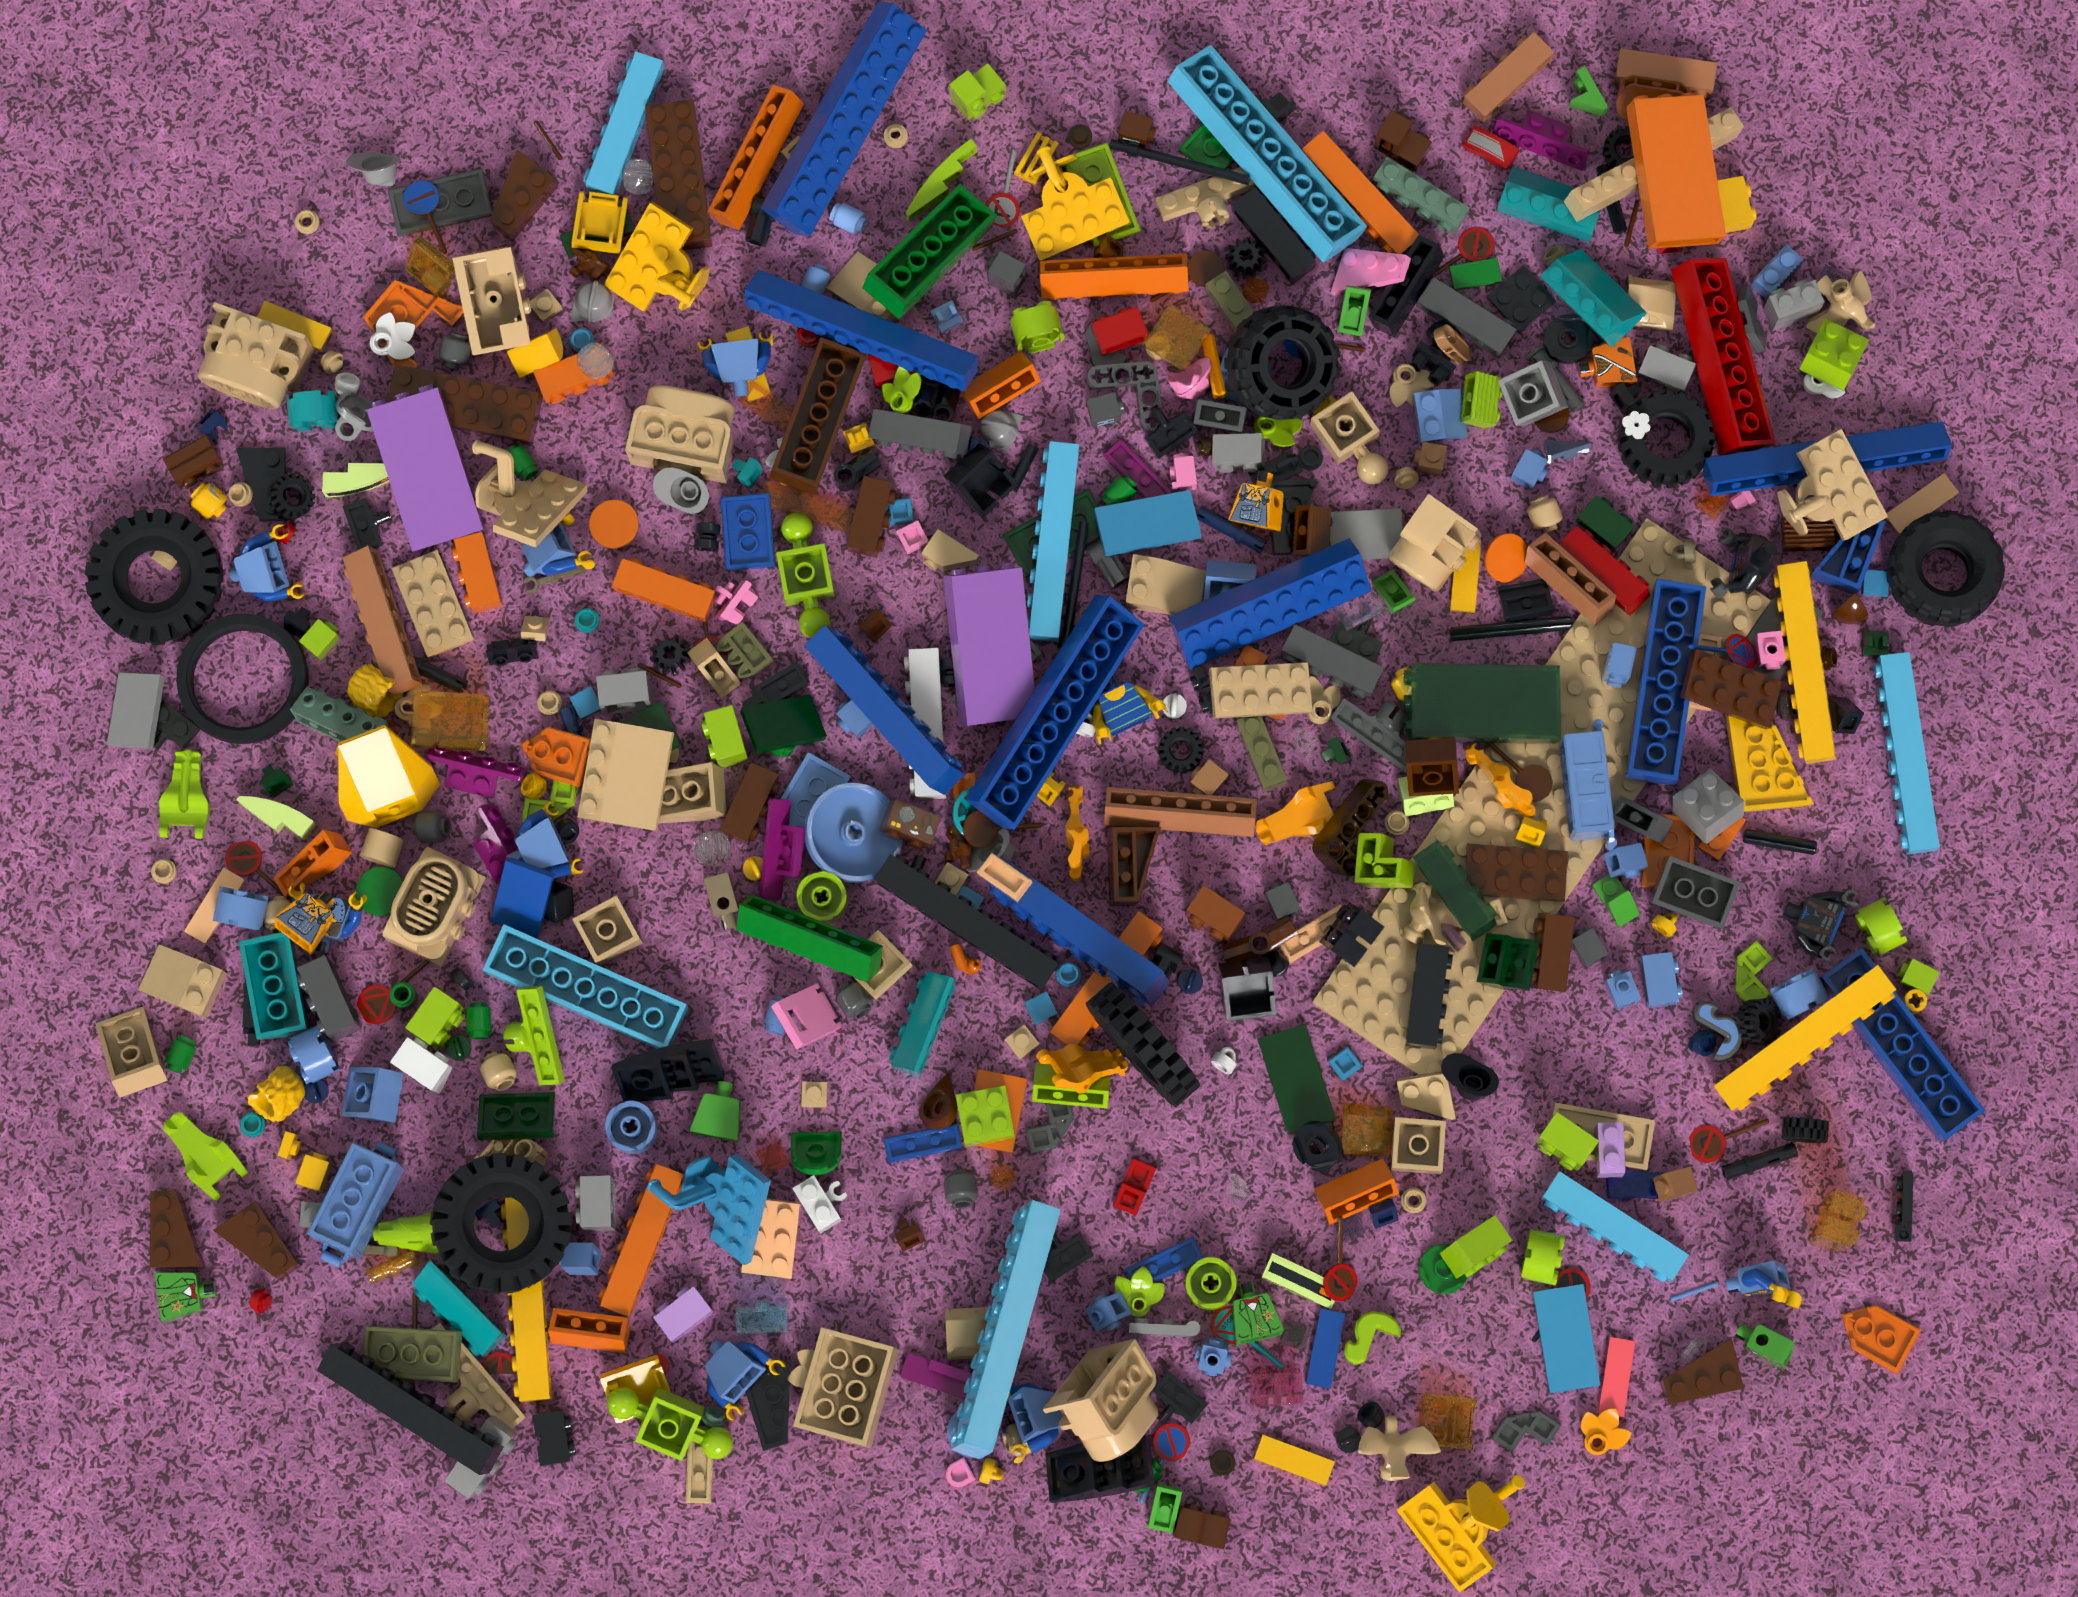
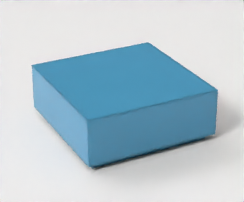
M911 498L896 499L895 505H889L888 513L892 515L890 525L914 522Z
M1867 570L1863 580L1862 595L1887 597L1889 589L1887 571Z
M591 686L569 697L581 720L601 710L599 700Z
M1047 991L1024 1002L1035 1026L1058 1015Z
M1348 1046L1327 1061L1342 1082L1363 1067Z

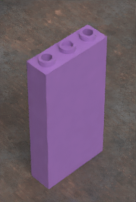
M433 384L418 388L419 393L410 396L409 391L395 395L396 400L386 403L385 399L372 402V408L366 409L412 552L485 529L479 508L476 507V498L440 387L433 388Z
M1013 563L998 564L999 569L990 570V566L975 567V572L966 573V569L951 570L952 575L943 576L959 725L970 726L1017 719L1035 690L1022 567H1013Z

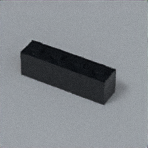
M1254 187L1232 204L1231 211L1253 238L1259 242V245L1265 249L1267 255L1293 285L1315 268L1316 255L1310 247L1307 246L1305 248L1300 242L1301 237L1293 228H1288L1284 223L1286 219L1278 210L1274 211L1270 206L1271 202L1262 191L1259 192Z
M1418 235L1406 254L1411 260L1404 281L1387 285L1368 316L1374 328L1394 338L1445 257L1439 244Z
M1422 943L1418 945L1405 1046L1435 1050L1437 1043L1442 1044L1444 1029H1440L1439 1025L1440 1019H1445L1447 1004H1442L1443 994H1448L1450 979H1445L1446 970H1451L1453 954H1449V947Z

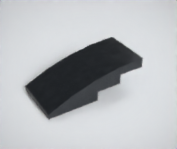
M713 1039L661 1047L612 1064L611 1067L623 1102L673 1099L674 1092L698 1090L699 1083L724 1081L725 1072Z
M1146 1435L1128 1452L1104 1462L1093 1460L1083 1443L1045 1453L1049 1501L1051 1503L1099 1498L1154 1486L1150 1438Z

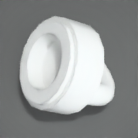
M340 373L335 378V389L339 395L349 392V396L354 397L359 389L360 379L351 373Z
M1177 693L1166 696L1163 701L1168 712L1166 713L1165 710H1162L1164 715L1170 719H1179L1185 714L1187 709L1185 699Z
M1088 713L1086 719L1090 723L1083 722L1076 734L1086 737L1094 736L1093 715Z
M1224 1047L1220 1052H1215L1211 1058V1063L1223 1073L1232 1074L1236 1068V1054L1231 1047Z

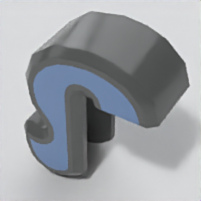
M1704 1001L1694 1008L1692 1012L1693 1022L1723 1039L1711 1061L1718 1063L1726 1061L1737 1052L1741 1045L1743 1034L1738 1033L1740 1025L1736 1026L1737 1020L1731 1016H1716L1715 1012L1718 1010V1006L1712 1002Z

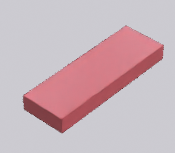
M1609 1337L1598 1413L1609 1408H1616L1619 1417H1624L1635 1341Z

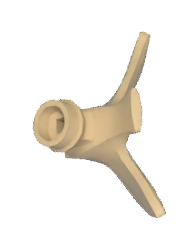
M1862 271L1856 272L1851 278L1850 283L1845 279H1839L1833 283L1827 275L1818 281L1819 290L1827 297L1830 305L1828 309L1808 320L1806 323L1807 329L1817 333L1825 318L1842 327L1845 326L1849 319L1854 320L1862 330L1873 329L1876 326L1865 313L1864 305H1867L1872 297L1869 285Z
M1419 882L1413 885V888H1410V890L1416 891V896L1410 905L1412 920L1408 926L1403 928L1404 931L1401 936L1419 945L1422 939L1424 940L1425 930L1429 929L1436 943L1446 945L1447 943L1441 932V924L1447 923L1459 928L1468 929L1470 927L1468 918L1456 900H1443L1431 903L1429 899L1432 888L1427 882Z
M1392 1415L1385 1417L1384 1434L1376 1428H1366L1359 1442L1358 1453L1364 1455L1382 1454L1385 1460L1379 1469L1381 1471L1380 1477L1388 1481H1397L1410 1478L1405 1465L1406 1456L1409 1454L1440 1453L1441 1449L1435 1437L1424 1426L1413 1428L1400 1435L1397 1428V1418Z

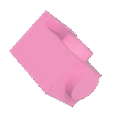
M1186 453L1173 455V466H1169L1171 481L1176 480V482H1172V492L1196 490L1197 481L1194 457L1188 456Z
M1782 631L1757 633L1755 636L1758 668L1765 667L1766 670H1775L1781 668L1780 665L1785 663ZM1773 646L1776 649V653H1769L1767 647Z

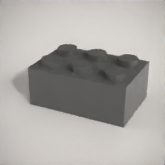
M1666 856L1649 903L1718 929H1724L1741 882L1675 857Z
M324 955L297 967L300 975L296 976L302 990L304 989L310 996L306 1000L311 1011L315 1012L316 1016H319L320 1020L316 1021L322 1035L336 1042L362 1030L335 966L327 956Z

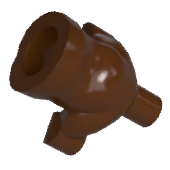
M570 249L577 256L576 260L579 262L570 271V274L575 278L586 271L591 282L598 281L610 267L609 263L601 260L594 252L587 249Z
M955 825L947 828L946 836L951 841V851L945 853V863H952L954 859H960L961 867L969 868L971 866L970 855L972 845L967 842Z

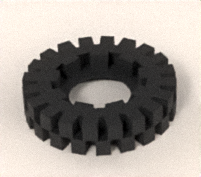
M154 508L152 513H148L146 509L134 511V516L131 518H127L124 515L115 520L116 526L114 528L106 527L99 535L102 538L100 543H93L89 552L92 559L91 562H86L85 575L88 577V582H85L87 595L92 600L90 603L95 612L107 626L123 638L127 637L132 642L140 644L148 642L152 645H165V641L169 640L175 643L185 639L184 635L190 631L194 634L202 627L200 623L205 618L209 620L214 613L215 608L213 606L216 601H220L223 591L220 588L221 582H224L223 569L220 565L222 561L218 550L214 547L210 538L194 521H189L186 516L177 512L170 514L166 509ZM149 551L168 553L177 561L181 570V581L177 591L169 599L159 603H147L139 600L131 592L127 580L128 571L133 561L141 554Z
M1109 982L1085 1003L1089 1012L1109 1039L1117 1045V1048L1129 1059L1134 1068L1142 1074L1144 1079L1168 1103L1177 1107L1200 1087L1195 1074L1188 1067L1185 1060L1176 1052L1173 1045L1163 1037V1033L1155 1024L1153 1025L1147 1015L1141 1009H1138L1136 1004L1115 984Z
M493 1153L491 1156L485 1157L483 1155L473 1159L449 1177L438 1192L433 1203L435 1206L431 1212L430 1225H432L433 1229L431 1233L432 1243L439 1252L436 1255L442 1265H447L450 1269L449 1273L456 1280H463L467 1283V1287L476 1291L481 1289L489 1294L504 1292L510 1294L519 1292L527 1287L529 1288L552 1272L553 1268L563 1258L564 1250L569 1245L572 1234L569 1233V1228L572 1225V1212H568L567 1204H569L566 1192H561L558 1187L560 1182L553 1174L548 1175L544 1171L546 1167L536 1161L533 1163L527 1161L525 1156L518 1154L508 1156L506 1153ZM494 1196H508L517 1200L528 1214L529 1230L526 1238L519 1246L508 1251H495L486 1247L478 1239L474 1230V1216L478 1207L485 1200Z

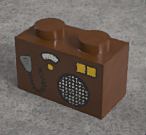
M894 799L888 803L879 830L886 832L885 835L888 838L894 840L903 839L908 841L909 846L922 849L932 845L941 817L901 800Z

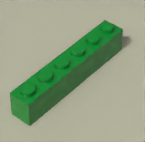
M753 894L739 904L736 930L745 933L747 936L758 938L772 946H778L792 954L803 956L815 963H821L833 968L835 971L846 973L861 981L868 982L880 971L882 945Z

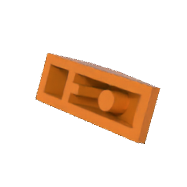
M323 829L273 879L284 897L288 898L290 896L288 890L291 883H293L294 890L299 891L301 882L305 884V887L339 867L353 852L341 834Z

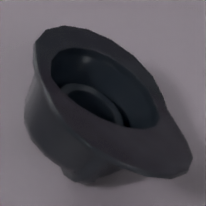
M1452 1053L1443 1059L1441 1064L1442 1074L1448 1082L1456 1087L1460 1096L1466 1100L1477 1101L1484 1099L1485 1096L1493 1094L1498 1089L1499 1079L1491 1068L1461 1053Z

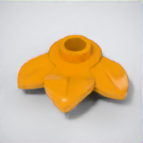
M1616 1408L1606 1409L1598 1417L1588 1411L1583 1416L1581 1430L1585 1434L1584 1444L1589 1453L1601 1455L1608 1449H1620L1630 1439L1631 1431L1618 1427L1619 1415ZM1600 1438L1602 1443L1599 1446H1595L1592 1444L1593 1439Z

